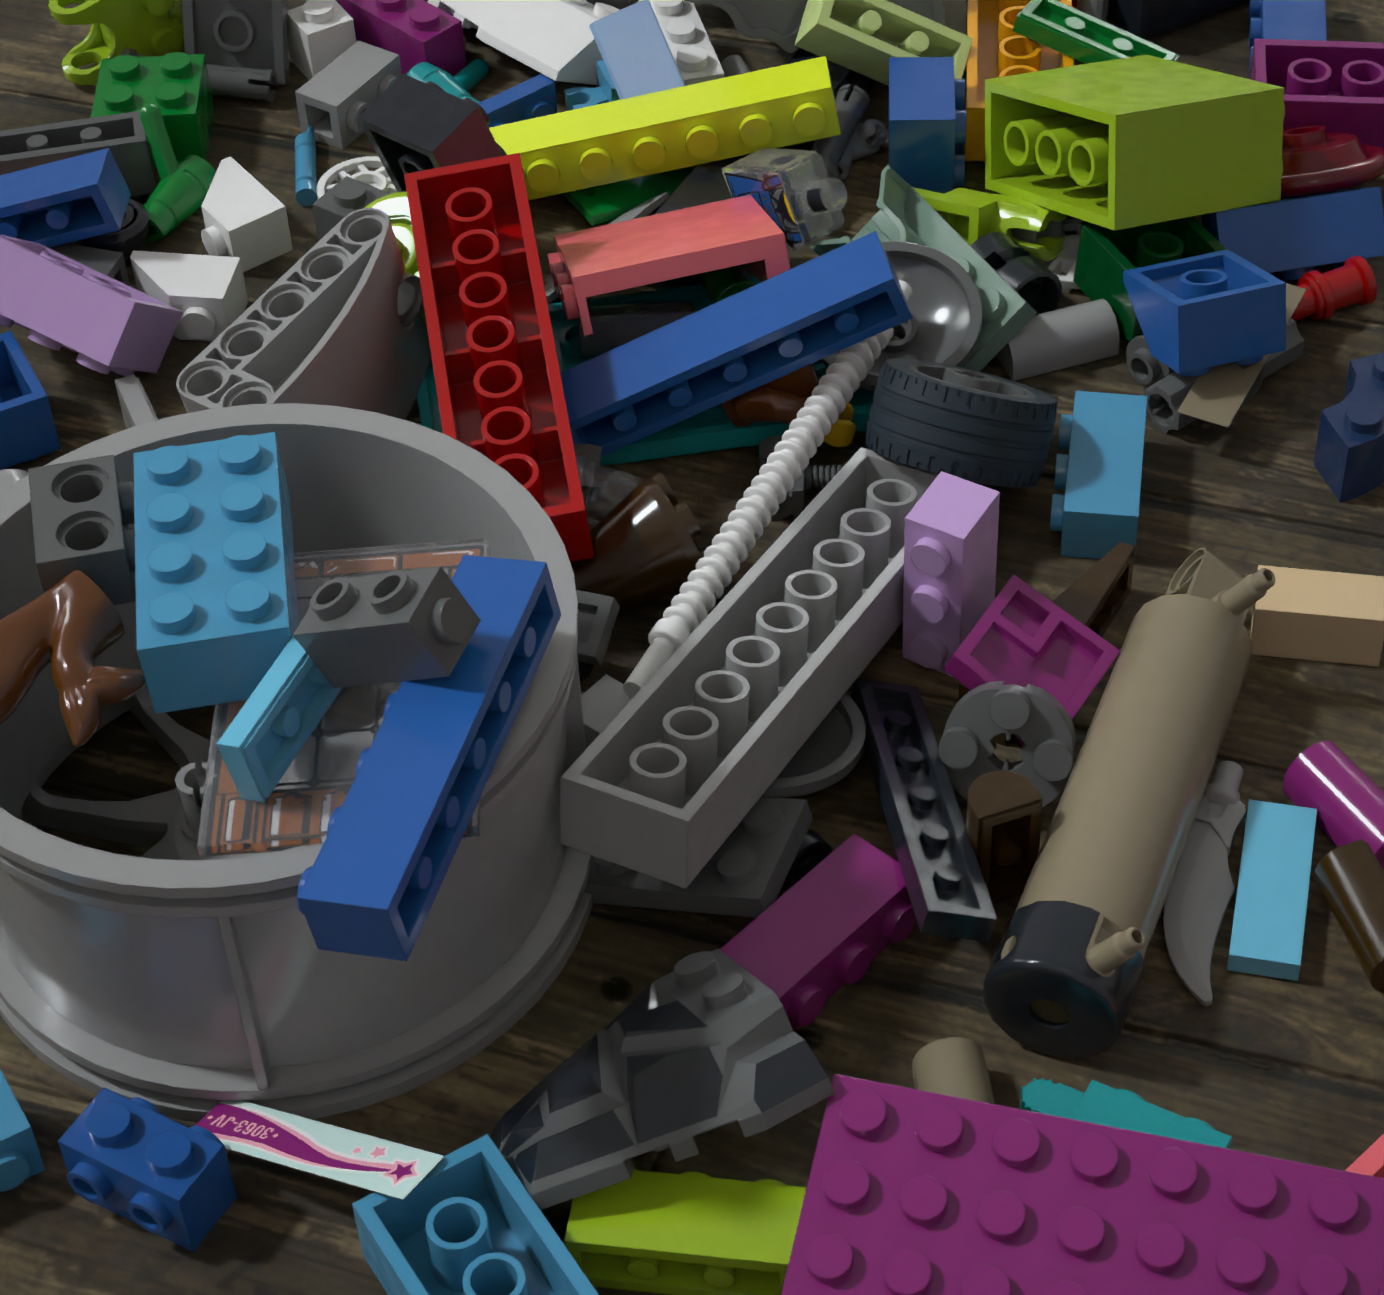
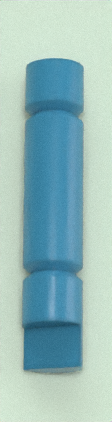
M310 125L305 133H301L295 138L296 201L303 206H310L317 200L316 136L314 128Z

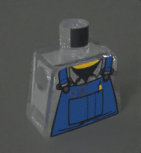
M764 148L721 169L731 197L751 195L784 232L788 254L844 226L845 219L841 209H843L847 202L846 187L841 180L834 177L829 178L822 156L816 151Z

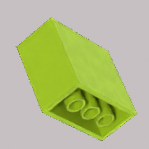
M1140 55L985 79V189L1016 196L1035 205L1114 231L1281 200L1283 121L1285 117L1284 87L1151 55Z

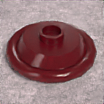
M1319 125L1283 131L1281 198L1320 194L1350 188L1375 180L1384 174V149L1372 145H1364L1356 135L1349 133H1326V127Z

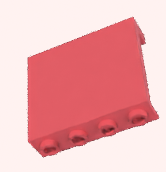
M751 195L555 235L557 252L547 254L553 286L556 287L557 295L561 300L562 308L565 309L567 320L577 319L584 336L593 334L586 297L747 264L760 282L790 270L784 232Z

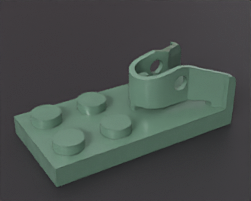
M887 165L881 171L879 198L876 203L880 210L852 239L848 236H843L839 239L816 240L810 248L821 256L876 231L881 242L917 243L939 250L954 259L971 276L982 302L980 338L972 355L962 366V368L980 372L1037 312L913 187Z

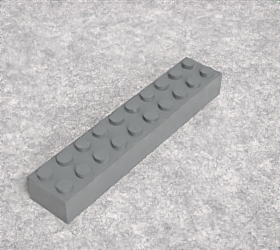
M861 447L560 777V844L686 889L902 624L905 517L939 474L902 464L886 458L873 450Z

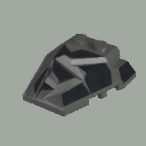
M717 948L713 951L696 952L684 957L675 965L673 972L655 980L603 1030L596 1033L571 1057L563 1061L510 1108L489 1134V1137L538 1208L542 1210L630 1179L635 1166L632 1160L633 1157L650 1151L660 1152L670 1147L675 1162L699 1154L694 1138L695 1135L738 1120L744 1137H748L774 1127L835 1093L829 1077L806 1041L792 1030L785 1009L775 992Z

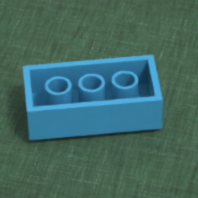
M276 432L236 435L222 440L182 446H163L155 450L133 453L136 642L138 657L154 712L158 714L248 700L299 626L290 494Z
M488 1134L446 1155L404 1200L374 1192L352 1203L363 1257L387 1295H599Z

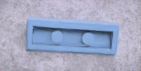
M649 0L632 4L589 25L620 100L685 86Z

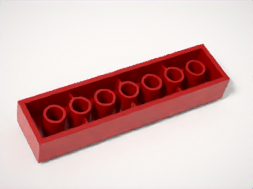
M520 153L404 174L443 434L454 438L489 458L505 469L531 493L550 517L565 545L570 562L594 558Z

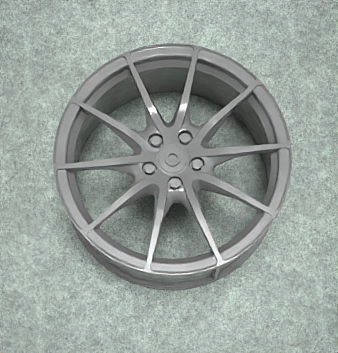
M276 403L220 407L170 416L134 426L86 444L45 465L114 455L120 482L132 480L134 482L133 453L155 450L163 446H182L222 440L236 435L276 432L290 494L295 565L483 550L485 557L547 562L561 612L560 620L474 810L473 833L470 836L462 837L407 962L319 950L317 948L306 918L298 908L297 891L303 872L308 867L313 866L325 839L285 850L217 855L206 853L214 783L219 781L215 779L219 751L217 743L180 726L167 713L155 714L146 683L129 699L120 703L103 706L99 725L95 732L130 710L182 768L175 778L177 788L131 801H88L56 797L43 791L41 787L49 776L78 747L72 744L59 707V691L55 688L52 679L51 662L42 670L16 710L0 725V1015L13 1033L40 1060L70 1081L97 1095L105 1087L130 1100L133 1097L143 1098L157 1107L165 1117L199 1122L221 1100H242L308 1119H317L357 1110L399 1096L430 1082L484 1050L511 1029L540 1000L561 973L580 940L593 905L592 895L584 892L593 855L560 844V777L586 750L577 656L579 611L573 569L565 545L550 517L531 493L514 477L477 450L446 434L411 421L377 412L331 405ZM29 475L0 494V619L44 593L36 566ZM128 524V529L135 528V524ZM320 581L318 584L296 585L298 602L310 601L315 591L324 583ZM136 601L114 605L123 622L125 633L118 641L103 651L94 662L96 666H112L142 671L136 642ZM310 604L298 605L299 624L310 608ZM323 721L322 734L326 735V723ZM319 723L309 738L318 734ZM376 727L358 734L371 733L376 730ZM371 736L350 737L333 742H327L326 739L322 742L318 782L322 785L353 783L356 777L358 759L364 749L371 747L374 738ZM314 740L305 742L275 788L310 786L314 783L317 743ZM351 786L321 788L319 791L350 789ZM309 789L271 792L270 795L312 791ZM30 824L149 848L150 850L140 857L114 854L72 843L45 833Z

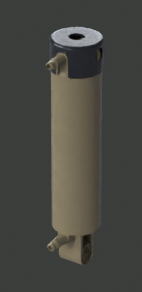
M1205 547L1199 548L1176 571L1166 594L1145 603L1133 618L1017 909L1005 926L984 978L983 1002L993 1022L1010 1038L1033 1051L1058 1058L1085 1059L1106 1052L1121 1036L1142 977L1143 961L1251 662L1253 645L1243 623L1249 607L1264 597L1267 590L1275 584V575L1269 569L1261 568L1256 573L1249 574L1244 578Z

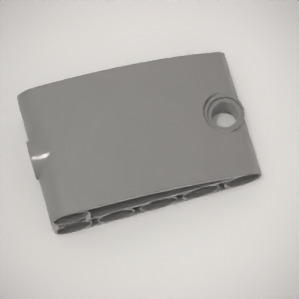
M362 208L345 216L191 361L179 374L176 382L179 395L187 413L249 404L301 403L353 408L405 420L423 383L431 357L429 337L420 313L423 305L420 277L406 271L387 213L377 208Z

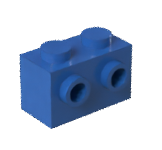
M103 1087L58 1140L68 1171L67 1180L74 1193L191 1252L195 1251L237 1198L226 1156V1148L220 1139L203 1127L192 1126L188 1128L165 1117L157 1107L140 1097H133L130 1100Z

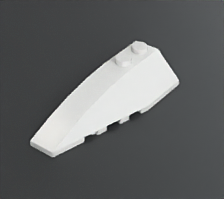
M428 0V3L447 13L453 14L455 18L461 20L463 28L470 29V27L477 29L476 37L484 43L555 81L598 85L596 61L603 60L589 25L620 10L603 3L593 5L587 2V0Z

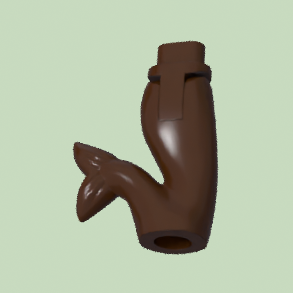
M74 570L33 601L0 619V725L16 710L38 675L51 662L52 679L55 688L59 691V707L72 744L75 747H81L93 736L99 725L103 706L120 703L129 699L146 683L143 671L112 666H96L94 660L109 646L118 641L124 635L125 629L113 603L83 572Z

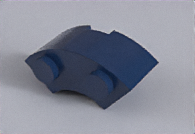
M1384 352L1350 360L1344 399L1338 404L1321 410L1313 465L1339 502L1361 496L1384 482Z

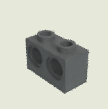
M114 455L29 468L35 558L44 593L74 570H79L105 593L113 605L135 602V528L128 529V524L134 523L133 480L120 482Z

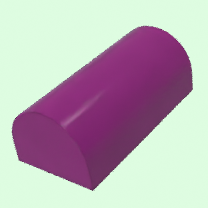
M1321 741L1308 747L1288 768L1284 777L1282 792L1296 806L1317 809L1316 826L1337 847L1363 839L1365 843L1368 842L1384 870V791L1333 742Z

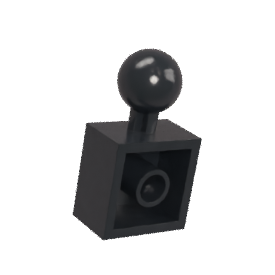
M402 74L358 117L397 192H407L404 174L507 155L504 149L496 143L487 125L490 122L489 117L476 101L471 98L460 99L445 92L434 82L428 81L424 83L406 74Z

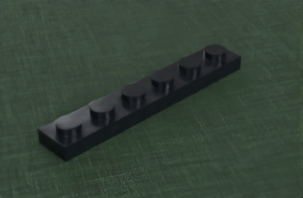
M857 678L851 698L857 704L864 718L866 727L864 749L920 933L933 935L947 941L968 939L989 942L997 917L972 843L967 834L945 764L939 757L938 744L919 688Z

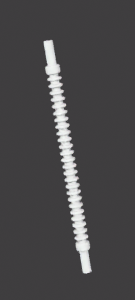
M899 280L908 302L913 294V290L908 283ZM893 327L847 347L835 356L833 364L829 365L826 370V375L821 377L819 385L814 387L811 396L804 402V407L798 411L797 418L790 423L789 430H786L782 435V441L776 444L774 452L770 453L767 457V463L763 464L759 469V475L753 478L751 486L745 490L744 498L737 502L736 510L731 511L728 521L720 527V533L712 539V545L708 546L704 551V557L700 558L696 563V569L688 575V582L681 585L680 594L673 597L671 606L665 609L663 618L657 621L649 633L648 641L650 646L623 685L624 692L630 698H633L708 616L707 612L713 610L716 600L721 598L724 593V587L731 583L732 575L739 571L740 563L746 560L748 551L754 548L756 539L762 536L763 528L769 525L771 516L777 513L779 504L785 501L787 492H790L794 487V481L800 478L802 470L809 464V459L816 454L817 447L823 443L824 436L828 435L831 431V425L837 422L839 414L846 408V403L852 399L853 392L857 391L860 387V381L865 379L867 371L874 365V360L879 358L881 350L887 346L893 337Z

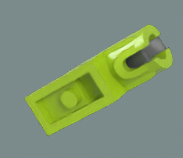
M914 188L970 245L980 237L991 232H1004L1037 260L1046 262L1054 260L1063 249L1065 237H1062L1063 221L1066 220L1065 214L1006 194H992L966 188H957L943 194Z

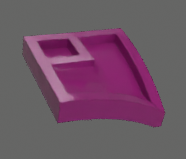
M1013 574L950 658L944 670L964 684L970 691L982 684L993 681H1005L1004 685L1016 684L1025 688L1027 684L1040 687L1049 692L1063 705L1072 720L1113 663L1120 650ZM1016 736V738L1019 740V742H1020V743L1022 744V746H1023V745H1024L1023 740H1021L1018 736Z

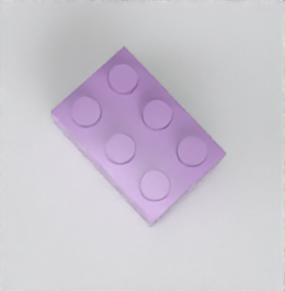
M0 235V325L12 327L14 323L30 330L27 336L28 339L53 350L60 351L61 347L76 352L78 353L76 362L103 374H109L110 370L123 376L133 375L135 371L157 374L183 311L40 243Z

